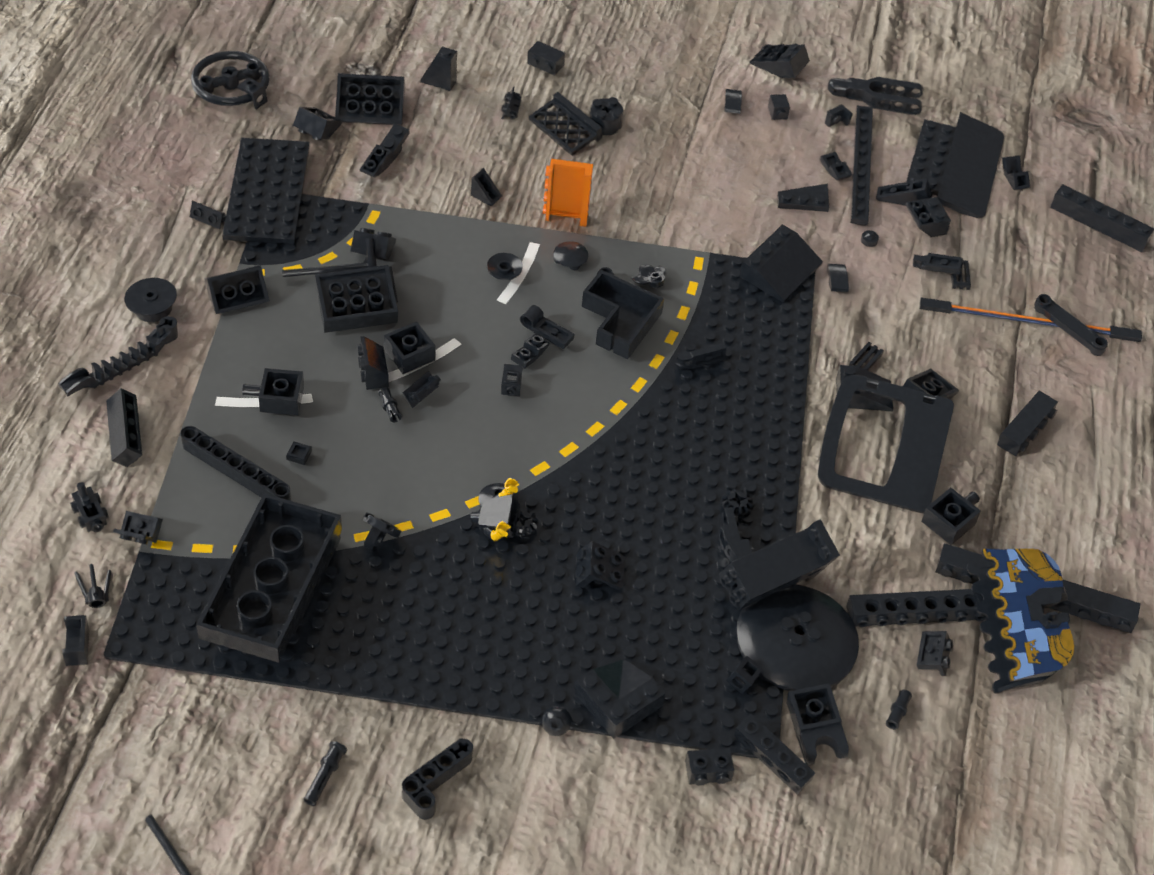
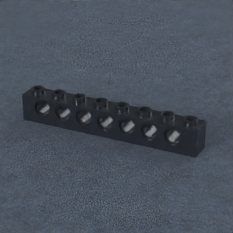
M971 589L850 595L846 605L847 613L854 622L855 627L987 620L986 615L979 614L975 609V605L983 600L982 596L974 594Z

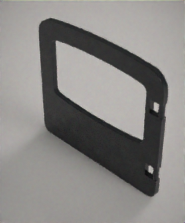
M861 375L845 377L841 382L831 409L822 443L817 472L819 482L829 489L924 514L926 507L932 503L954 409L953 401L945 397L926 394L922 391L869 379ZM866 383L877 385V389L867 388ZM857 391L899 401L905 405L904 422L898 451L887 484L884 486L849 478L835 472V460L841 430L849 404L854 393ZM923 398L934 400V404L924 403Z

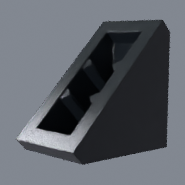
M484 168L471 178V196L489 206H493L502 197V194Z

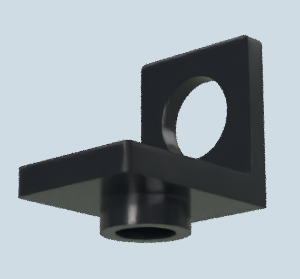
M250 78L237 85L239 90L252 95L255 109L268 102L265 85ZM262 94V100L258 103L257 98Z

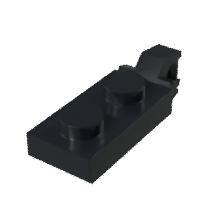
M928 253V255L924 256L914 255L913 267L960 275L963 265V257Z

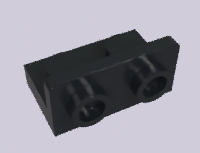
M922 631L916 663L918 670H939L941 676H946L947 669L950 668L949 655L953 651V640L949 638L947 631Z

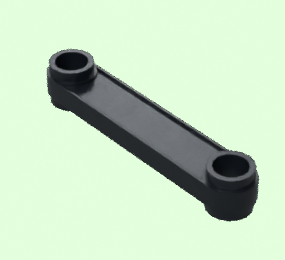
M1040 294L1036 298L1034 303L1036 312L1046 316L1088 348L1093 355L1101 356L1106 351L1108 345L1106 338L1099 336L1055 303L1049 295Z

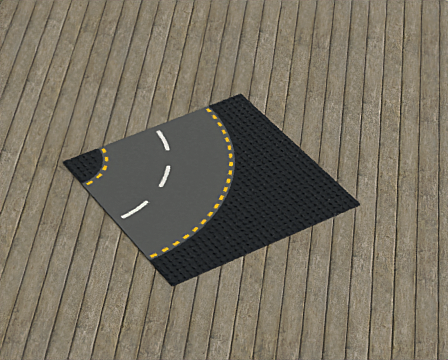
M302 194L295 244L246 242L237 270L261 266L270 302L221 314L182 428L186 426L198 428L290 486L291 501L341 515V540L295 635L291 637L279 663L199 639L196 624L261 497L184 450L181 435L179 434L151 515L152 517L163 519L157 543L148 541L147 545L141 544L103 653L104 658L542 726V716L548 708L561 706L571 715L572 724L569 730L606 736L611 735L574 694L575 681L592 669L624 659L651 676L666 692L664 705L617 737L697 750L730 748L731 755L758 759L734 736L735 730L751 713L780 739L784 689L778 688L758 676L753 684L741 694L726 681L738 663L743 659L736 638L737 621L742 609L737 610L736 606L731 603L727 589L720 582L719 574L730 564L718 537L720 527L723 525L724 508L722 506V497L727 491H732L735 488L737 491L743 489V492L749 493L750 498L753 499L751 511L746 515L737 517L738 531L742 532L743 539H749L750 547L754 548V552L796 533L815 272L783 303L740 277L745 257ZM360 228L375 230V234L378 231L391 233L392 237L397 239L389 259L376 257L377 266H392L398 299V323L324 333L315 274L283 277L282 270L364 263L367 255L350 252L354 230L360 231ZM568 241L582 244L588 250L589 257L587 262L581 265L578 270H571L569 267L555 263L553 252L556 246ZM498 253L514 254L522 261V272L518 277L511 280L497 279L490 275L487 270L489 258ZM641 265H651L654 268L662 266L666 269L664 285L659 288H653L650 284H637L632 281V278L640 274L639 267ZM603 267L610 268L614 276L664 298L661 316L628 360L613 353V349L608 351L596 345L597 329L606 318L582 307L583 291ZM532 305H537L542 309L545 318L574 333V339L564 350L549 342V347L526 369L523 368L520 397L501 395L504 364L518 365L510 360L512 353L522 348L524 341L535 334L521 324L520 317ZM417 321L436 346V361L402 374L384 350L389 374L388 388L392 397L396 399L398 403L397 408L402 415L401 420L396 415L398 422L393 423L390 421L387 411L383 409V402L378 395L379 390L384 394L382 388L366 390L365 382H361L360 371L363 370L358 365V357L361 356L358 355L357 345L361 344L360 337L365 336L384 347L385 334ZM720 343H725L727 346L725 360L693 369L679 370L676 368L677 354L682 351L690 352ZM265 368L303 371L304 390L299 415L260 412L258 397L242 396L243 384L261 385ZM428 371L432 376L438 375L441 379L439 387L412 408L402 392ZM507 376L509 380H516L517 376ZM294 441L312 447V452L305 465L286 460V455ZM512 478L518 481L516 487L518 488L517 495L521 510L529 509L531 513H535L538 519V526L535 532L530 535L517 536L514 534V538L502 537L498 541H494L484 534L478 523L471 522V512L481 511L479 494L484 487L493 483L505 484L507 479ZM735 498L734 501H736L737 504H739L740 506L741 501ZM365 513L373 514L375 518H381L402 531L400 536L396 538L386 534L376 551L369 550L364 546V542L372 525L362 520ZM520 518L519 521L524 526L525 521L523 518ZM593 541L624 556L623 588L618 590L595 579L583 588L577 586L575 573L577 570L576 555L578 551Z

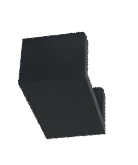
M86 615L65 616L66 647L62 652L65 665H88L89 625Z

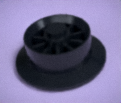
M146 278L135 282L127 289L124 301L126 307L135 313L140 320L157 322L171 313L172 306L177 298V291L175 286L165 279Z

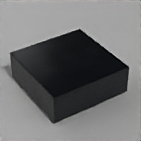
M294 441L286 455V460L305 465L312 452V447Z

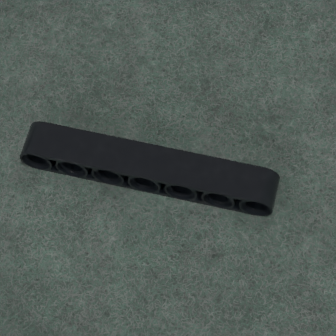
M194 426L182 428L180 435L184 450L261 498L265 493L291 501L290 486L198 428Z

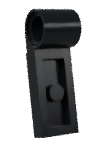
M532 305L520 317V322L524 327L563 350L574 339V333L545 318L542 309L537 305Z

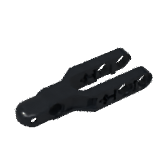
M875 77L868 80L832 78L828 82L827 88L831 94L851 100L863 101L870 107H873V109L909 115H918L922 111V102L919 99H915L923 96L924 88L919 83L884 77ZM901 86L904 90L899 91L896 88ZM918 89L920 92L913 93L912 90ZM901 102L903 105L896 106L895 103ZM917 105L919 108L912 109L910 106Z

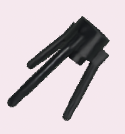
M90 564L92 587L88 593L79 573L75 571L74 574L85 598V604L91 608H100L109 601L108 592L112 571H107L103 591L96 584L94 565Z

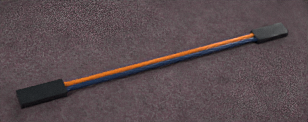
M921 297L919 309L948 314L951 311L1059 327L1049 319L952 305L949 301ZM1086 325L1095 333L1109 335V338L1141 342L1142 340L1141 330L1116 326L1103 328Z

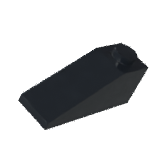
M926 178L880 186L877 189L876 200L906 206V202L932 198L933 193Z

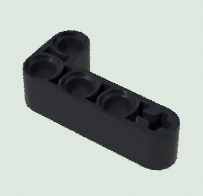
M465 738L457 740L402 781V799L420 819L428 820L435 814L436 800L432 791L472 762V742ZM448 763L450 766H443L442 764ZM426 776H432L433 778H432V779H426L425 777H426ZM410 788L416 789V791L410 792L407 790ZM422 804H429L430 806H429V807H422L421 805H422Z

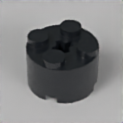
M617 98L594 99L590 108V118L602 127V135L610 136L616 134L621 129L624 110Z

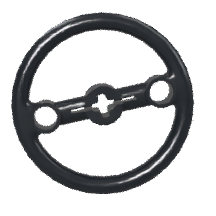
M222 51L211 54L199 61L192 71L191 82L194 91L202 99L216 105L236 106L253 101L252 95L220 97L211 94L214 92V88L224 86L225 89L234 90L239 85V81L247 78L257 81L262 76L261 84L265 85L266 90L269 85V71L259 58L240 51ZM227 59L249 62L245 69L237 70L233 66H228L222 69L221 76L212 78L209 75H205L199 80V75L203 69L214 62Z

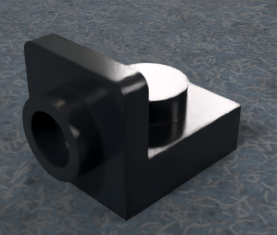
M841 104L827 111L825 124L830 127L841 121L848 126L851 122L852 112Z

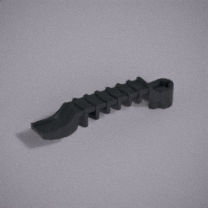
M171 316L162 318L160 324H157L156 328L146 336V344L140 341L137 342V349L131 346L128 347L127 354L122 351L119 352V358L110 357V363L101 360V367L95 362L91 363L92 373L90 374L86 368H78L64 377L58 383V386L68 397L83 388L95 389L99 385L102 386L108 380H114V377L123 375V372L127 370H132V367L140 366V363L149 361V358L153 356H158L164 345L178 338L177 320Z

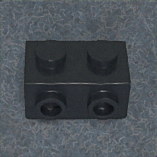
M126 511L121 530L114 529L113 533L120 534L119 538L127 541L136 538L135 542L145 545L148 544V541L157 543L163 519Z

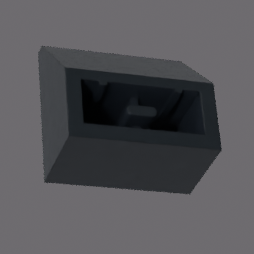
M938 197L906 202L905 205L920 230L931 238L947 235L951 219Z
M360 228V231L354 230L350 252L367 255L366 239L373 238L374 256L389 259L397 239L393 238L391 233L378 231L375 234V230Z
M361 336V344L357 345L358 355L361 356L358 357V365L363 370L360 371L361 382H365L366 390L389 387V374L384 347L365 336Z

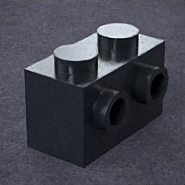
M537 41L528 50L527 64L555 76L565 65V52Z
M730 748L687 751L685 765L689 785L696 784L702 786L707 783L716 782L718 784H725L732 781L734 766Z

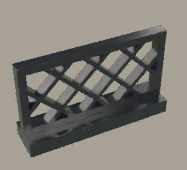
M558 91L553 94L551 101L528 116L533 124L572 156L592 141L596 140L598 142L602 139V127ZM554 106L557 108V111H548V109ZM545 116V120H537L536 117ZM547 116H556V120H547ZM559 116H566L568 120H559ZM546 125H556L555 129H548ZM558 125H567V129H558ZM570 125H577V126H579V129H569V128H570ZM557 134H567L566 138L557 137ZM569 134H578V138H569ZM581 134L589 135L588 138H580ZM568 143H578L573 149L568 146Z

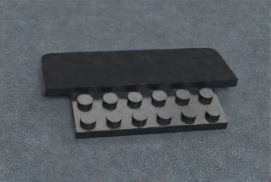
M960 112L956 127L924 119L906 182L927 178L933 193L932 195H936L943 206L963 215L982 218L986 214L1004 134L999 129Z

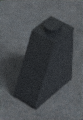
M442 46L420 79V82L451 91L457 82V51Z

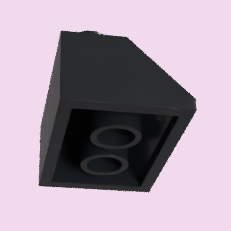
M261 266L204 278L215 314L270 302Z

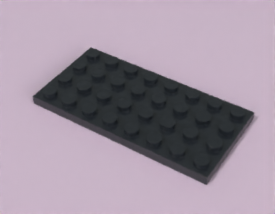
M241 138L222 234L223 240L295 244L310 142Z

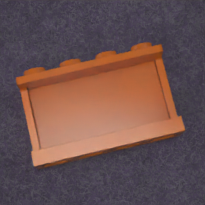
M551 159L550 166H546L545 176H548L545 179L544 189H548L544 192V202H547L543 206V214H546L545 221H549L550 215L580 218V226H587L593 164Z

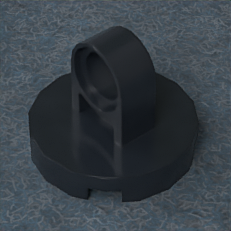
M368 512L365 513L362 519L372 525L365 539L364 546L373 552L379 548L386 534L398 538L402 532L394 525L381 518H375L373 514Z

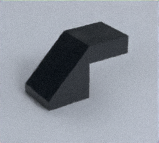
M1020 155L1002 158L1004 175L1013 190L1030 188L1029 172L1022 171Z

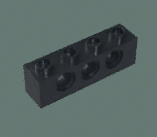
M751 713L736 728L734 736L797 795L812 781L816 773Z

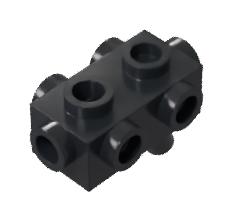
M80 482L76 485L78 491L71 493L73 502H70L74 514L79 513L80 516L77 519L81 528L85 527L87 532H99L107 525L106 519L109 518L105 507L101 508L100 504L102 502L99 494L94 493L91 486L86 488L85 483Z

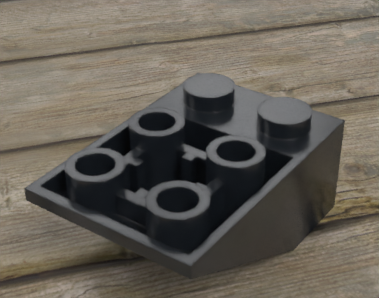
M766 44L754 56L750 64L780 78H796L810 60L805 44Z

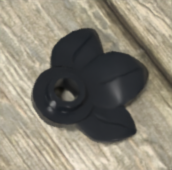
M641 265L639 267L640 274L632 278V281L637 284H650L653 288H659L664 285L666 269L662 266L654 268L651 265Z

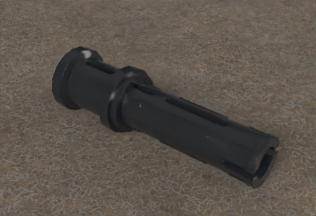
M337 741L329 743V749L325 757H322L320 760L321 767L303 798V801L310 806H316L332 772L338 770V763L348 751L343 744Z

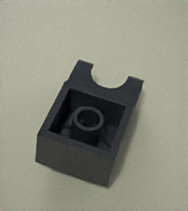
M830 683L789 691L786 704L804 762L807 765H813L817 757L816 747L822 744L830 746L837 758H847L849 746Z

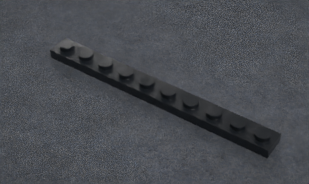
M857 105L850 223L867 226L869 221L873 107Z

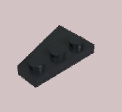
M828 183L778 191L777 207L782 209L828 212Z

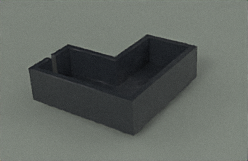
M600 270L583 291L582 297L583 308L606 318L597 329L596 345L608 351L613 349V353L627 360L661 316L664 305V298L603 270Z

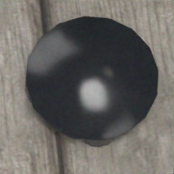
M573 241L560 243L553 252L554 262L569 267L571 270H578L581 265L587 262L589 257L585 246Z

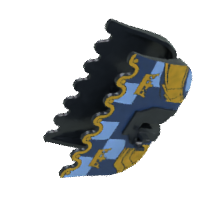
M983 549L981 552L983 558L993 563H969L967 571L970 575L977 576L979 579L978 582L973 583L971 590L974 594L982 596L983 600L975 605V609L979 614H984L987 617L986 621L981 622L979 629L981 632L991 636V640L986 641L983 648L987 653L995 655V660L990 661L988 664L989 671L999 675V680L992 684V691L996 694L1014 688L1040 684L1065 667L1074 653L1073 636L1068 624L1070 623L1069 614L1057 612L1044 614L1045 608L1068 600L1066 589L1063 587L1060 568L1047 553L1038 549Z

